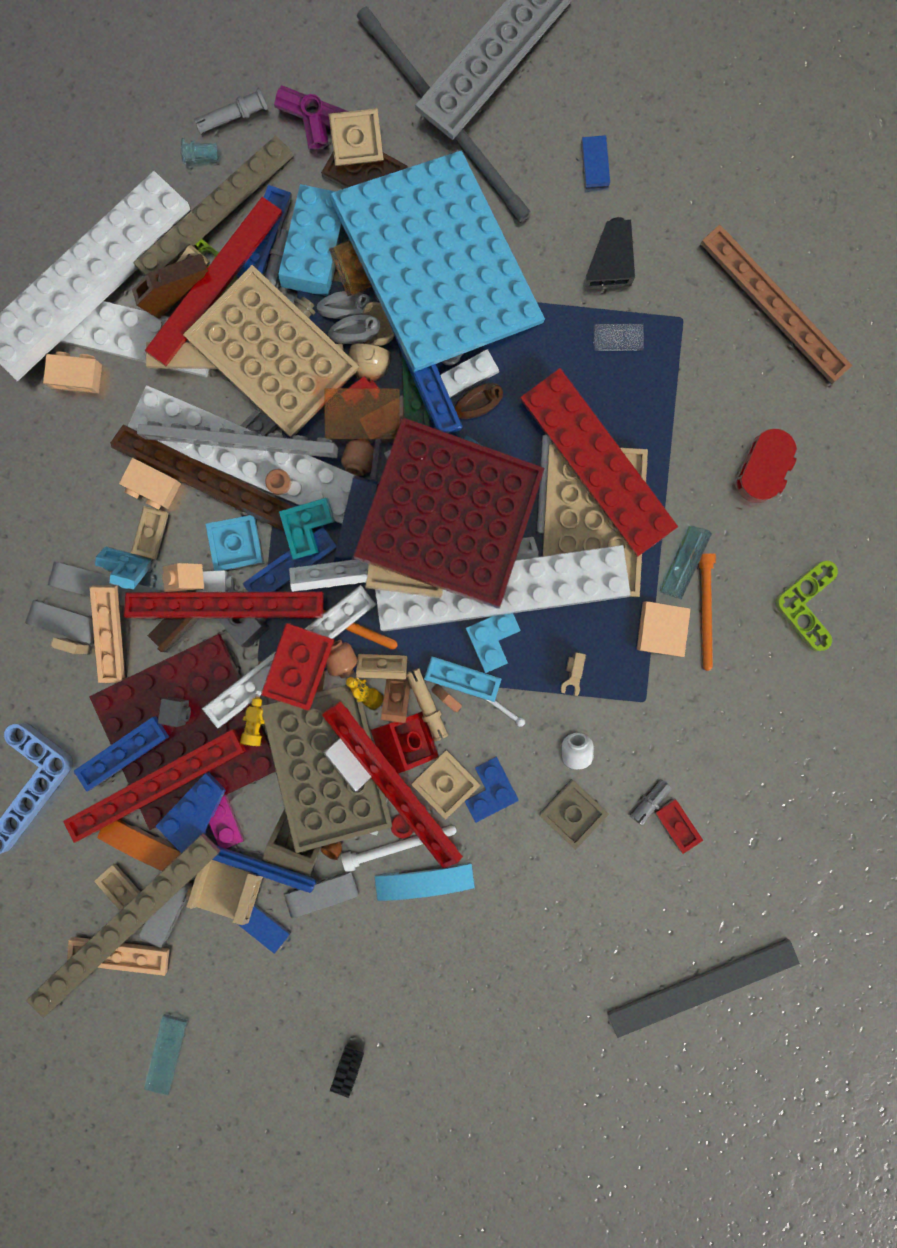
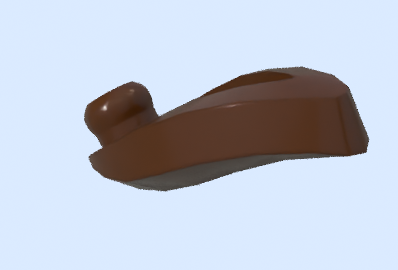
M496 383L482 384L470 389L454 406L459 419L477 418L490 412L501 401L503 389Z

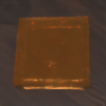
M350 240L329 249L347 297L372 287Z

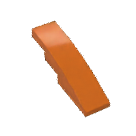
M117 820L102 828L97 836L98 839L160 871H163L181 854L173 844L163 838L154 837L137 826H130L121 820Z

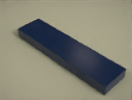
M354 475L334 562L356 560L353 557L377 491V481Z

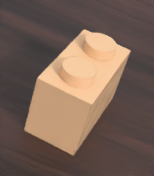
M55 352V355L47 354L43 383L51 389L99 393L102 364L94 356L80 354L79 357H71V354L66 352Z
M132 458L119 483L126 488L125 493L138 499L139 495L147 498L146 504L158 510L161 506L169 508L181 485L177 480Z

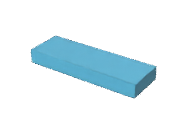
M432 656L424 680L495 702L502 680L501 678Z

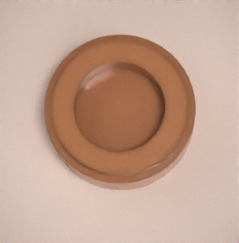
M274 469L267 474L265 484L267 489L273 494L282 495L290 489L291 478L284 470Z

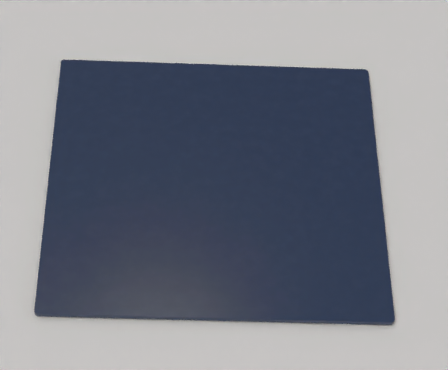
M332 281L329 295L341 291H356L367 294L371 302L380 303L372 285ZM298 291V299L305 297L314 304L312 309L316 313L314 316L311 315L309 319L328 336L330 328L342 319L328 318L318 314L317 304L327 296ZM537 302L545 318L542 324L463 353L458 363L454 366H447L442 362L436 364L441 375L488 349L499 369V373L474 387L487 383H496L503 389V397L498 405L485 415L472 419H459L462 429L451 433V435L462 439L468 435L487 448L540 467L543 435L546 434L522 403L520 397L561 368L620 448L648 449L646 484L665 508L683 332V319L681 317ZM395 337L389 343L379 346L391 353V361L387 373L381 379L374 381L380 389L378 393L380 400L377 403L366 392L365 399L359 404L354 405L352 403L347 406L341 397V393L360 380L353 375L334 394L335 397L330 399L329 405L325 404L297 432V436L307 437L308 441H317V438L330 439L338 447L337 458L312 457L345 471L341 459L346 444L358 438L370 441L359 419L402 396L401 349ZM343 344V351L348 356L350 347L354 344ZM470 389L451 399L453 406ZM429 417V427L434 428ZM399 427L373 442L370 441L376 450V457L371 471L361 476L362 478L377 481L379 486L387 463L384 453L392 449ZM282 430L283 438L291 439V438ZM538 488L523 538L534 537L538 557H542L544 534L536 533L539 501ZM275 495L276 499L284 503H287L293 507L299 506L295 503H292L288 500H285ZM335 521L312 528L313 533L324 527L337 546L342 524ZM273 526L268 565L290 550L285 531ZM662 539L642 553L640 597H626L513 613L521 631L499 640L508 664L487 673L484 672L466 628L490 617L381 631L375 589L365 588L366 582L294 592H323V609L328 611L361 585L375 602L376 606L354 623L395 640L397 647L389 649L348 630H344L334 638V642L342 640V642L349 643L357 659L358 654L407 656V672L411 671L414 679L416 677L413 670L420 668L423 679L425 678L432 656L501 678L499 688L573 695V685H568L565 693H561L560 687L564 681L569 679L570 672L566 671L568 658L573 657L574 653L586 654L579 683L580 692L578 696L644 702L647 698L651 652L637 650L642 604L645 601L656 603ZM336 549L314 565L333 563ZM290 582L276 592H292ZM267 618L265 622L270 628L260 636L258 661L263 662L276 651L286 623L305 629L318 618Z

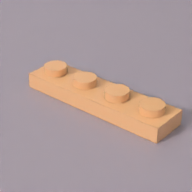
M92 585L90 587L98 683H118L125 679L117 585Z
M71 937L68 942L67 960L90 939ZM123 943L97 968L165 976L168 968L169 948L161 949L154 946Z

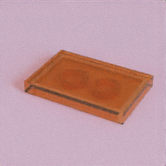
M324 388L325 438L395 439L399 429V388Z

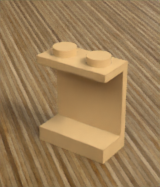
M211 860L195 875L194 884L190 886L186 895V900H188L186 907L190 909L198 907L234 919L233 923L239 925L248 924L263 877Z

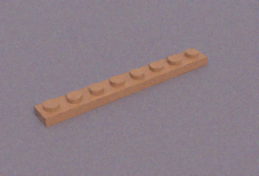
M720 224L701 241L700 244L831 384L853 366Z

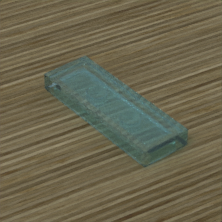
M689 525L659 590L661 593L682 600L712 535L709 530Z
M165 1014L162 1016L144 1090L169 1095L188 1020Z

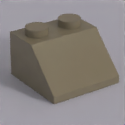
M284 809L266 846L262 861L309 877L322 846L295 853Z

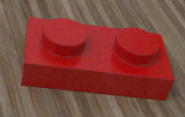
M675 798L660 807L659 810L654 811L682 854L703 841Z

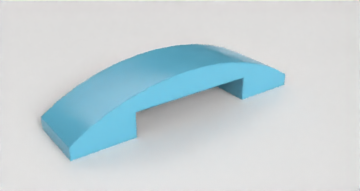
M472 863L451 865L447 868L402 874L397 872L374 876L377 901L423 898L475 888Z

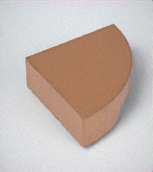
M436 684L431 689L454 712H458L462 707L439 684Z

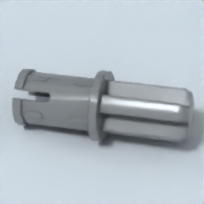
M660 780L647 796H643L644 800L630 816L643 826L655 809L659 810V804L671 791L670 785Z

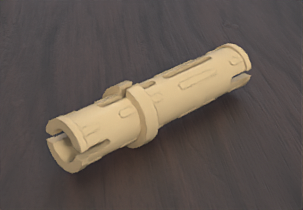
M420 668L413 670L416 680L411 671L407 672L406 677L424 715L422 719L424 722H427L433 740H441L438 729L444 739L449 734L440 718L441 712L435 707Z

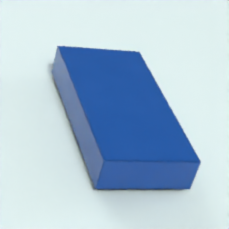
M606 135L582 137L585 188L609 186L610 173Z
M254 904L249 923L239 925L274 954L291 933L256 904Z

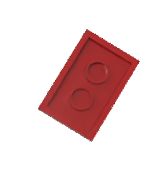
M286 623L261 695L309 711L334 639Z

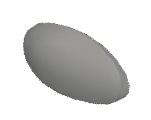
M336 292L322 299L317 304V311L321 316L334 319L362 315L364 307L371 302V299L367 294L361 292Z
M353 315L343 318L334 324L328 331V336L336 343L359 344L373 338L379 331L381 324L376 317L371 315Z

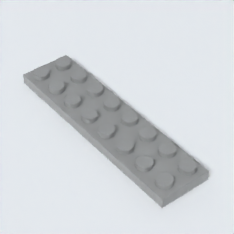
M506 0L417 102L415 110L453 140L572 0Z

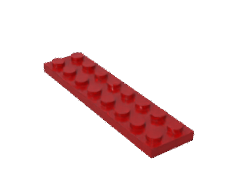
M561 368L520 397L522 403L637 557L678 528V525Z

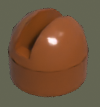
M340 841L337 844L332 843L321 848V852L332 860H337L343 850Z

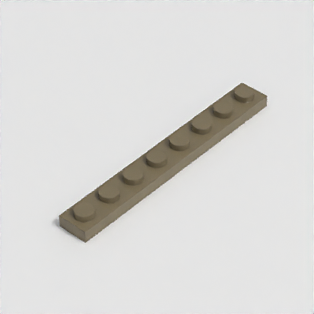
M275 135L133 262L135 267L146 276L150 272L174 264L189 245L194 246L289 161L293 157L292 151Z

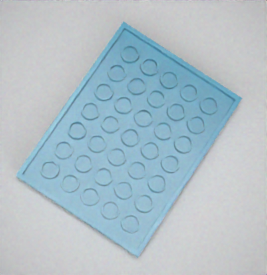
M462 150L331 193L330 200L413 372L544 322L545 318Z

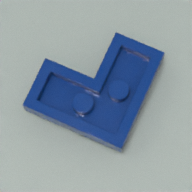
M497 756L475 767L485 790L467 798L464 802L475 823L519 801Z

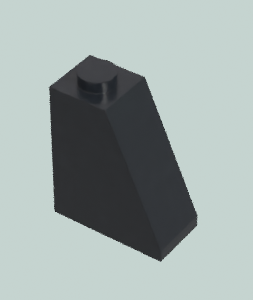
M616 217L606 222L583 283L584 288L632 285L635 279L631 220Z

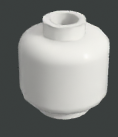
M573 733L565 737L562 742V761L564 764L575 770L588 767L592 763L594 755L593 741L590 737L581 733Z

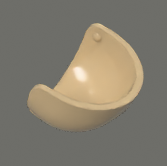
M378 302L368 303L364 307L362 314L376 317L381 325L377 334L364 343L374 346L385 345L392 341L395 335L381 304Z
M354 344L350 347L349 357L359 365L357 372L354 374L358 379L365 377L368 382L370 380L377 381L387 373L391 361V353L388 350L369 344Z

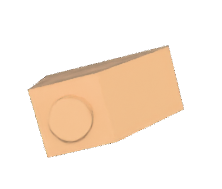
M176 563L164 566L162 575L164 591L191 592L204 589L202 564Z

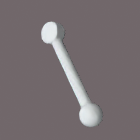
M487 700L516 721L517 726L522 727L525 724L524 718L517 717L497 701Z

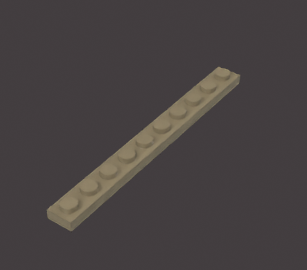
M202 833L32 993L26 1002L44 1018L221 850Z

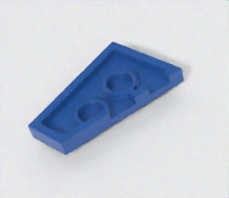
M209 772L205 773L156 827L182 853L202 833L206 834V828L214 816L226 789Z

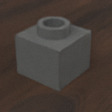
M174 697L162 698L158 724L174 727L185 725L191 713V709L188 707L189 700Z

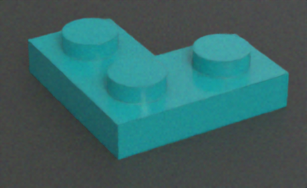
M323 498L279 511L293 560L319 553L312 528L335 522L329 499Z

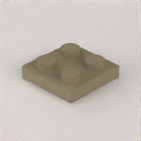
M573 779L539 814L575 850L609 815Z

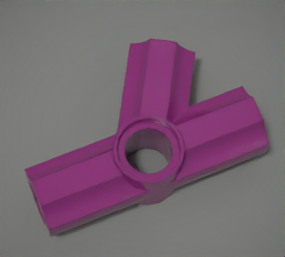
M283 85L278 88L274 103L275 108L303 118L308 149L314 150L329 146L326 128L331 129L329 114L349 112L321 101L315 94L306 95ZM310 106L318 108L315 113L306 111Z

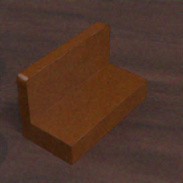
M164 618L147 636L159 646L157 649L160 652L167 653L200 618Z

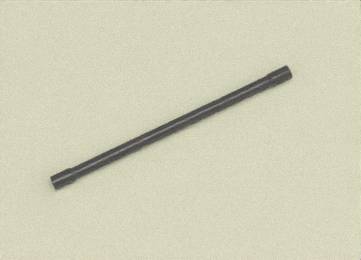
M367 6L363 7L357 13V18L368 32L375 37L423 97L430 89V86L382 28L381 23ZM462 129L455 139L505 200L520 222L525 220L531 211L520 197L512 191L465 130Z

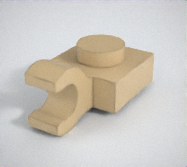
M574 653L573 657L568 658L566 671L570 672L569 679L561 684V693H565L568 685H573V695L578 696L586 654Z

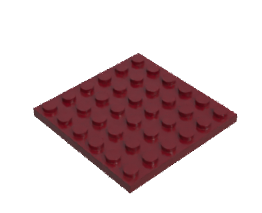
M402 418L353 558L499 609L545 468Z
M217 634L89 696L111 745L154 716L159 718L162 698L174 697L189 700L188 707H190L191 713L186 724L179 727L162 724L169 738L122 769L129 785L232 729L236 730L241 739L247 722L243 720V717L246 716V710L252 706L251 704L220 728L215 726L202 709L241 679L221 634ZM262 724L259 727V733L262 736L260 746L243 744L246 752L208 771L226 789L224 795L276 772L267 734ZM203 775L140 808L149 830L156 828V825Z

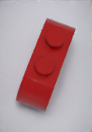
M769 429L754 439L736 480L737 490L744 499L754 503H761L783 492L787 480L784 479L787 471L793 469L797 460L794 457L797 450L796 443L789 433L781 429Z

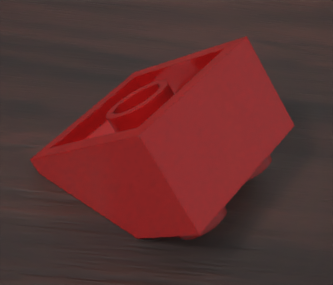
M422 712L407 716L406 723L390 722L371 729L375 745L395 768L397 773L405 772L439 757L429 726L422 719V716H424Z

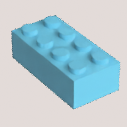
M300 184L278 273L281 287L329 296L345 230L330 200L331 193L336 191Z

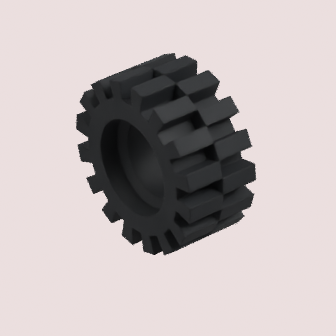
M345 1046L330 1092L349 1098L364 1055L363 1052Z

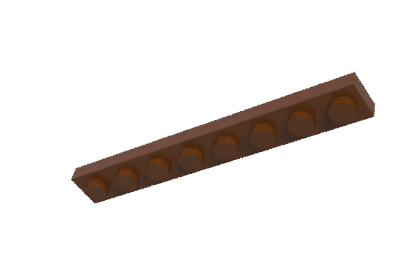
M122 425L110 442L111 448L284 531L279 511L293 508V506L159 441L144 439L137 434L136 430L126 425Z

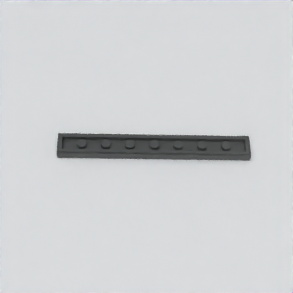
M787 939L622 1006L607 1014L615 1034L619 1038L800 963L791 941Z

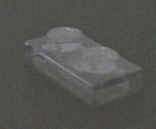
M644 324L594 325V351H640L644 348Z

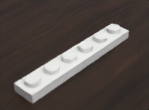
M487 349L440 376L450 399L496 375L499 373V369ZM403 395L359 419L371 442L400 426L403 418Z

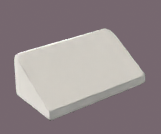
M340 738L323 751V754L353 791L356 792L371 778Z

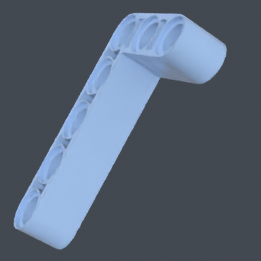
M27 723L8 726L4 732V738L11 747L39 768L0 818V840L2 841L0 854L9 851L73 766L72 757ZM18 728L21 729L23 732V738L21 741H19L15 736L16 730ZM37 743L43 748L41 755H37L35 752ZM56 758L62 761L61 770L56 769L54 766ZM41 778L47 781L46 790L42 789L39 785ZM26 798L32 801L31 809H27L24 804ZM11 817L17 821L16 829L10 826Z

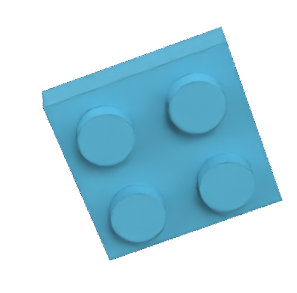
M248 515L205 524L214 571H226L264 563L255 517Z

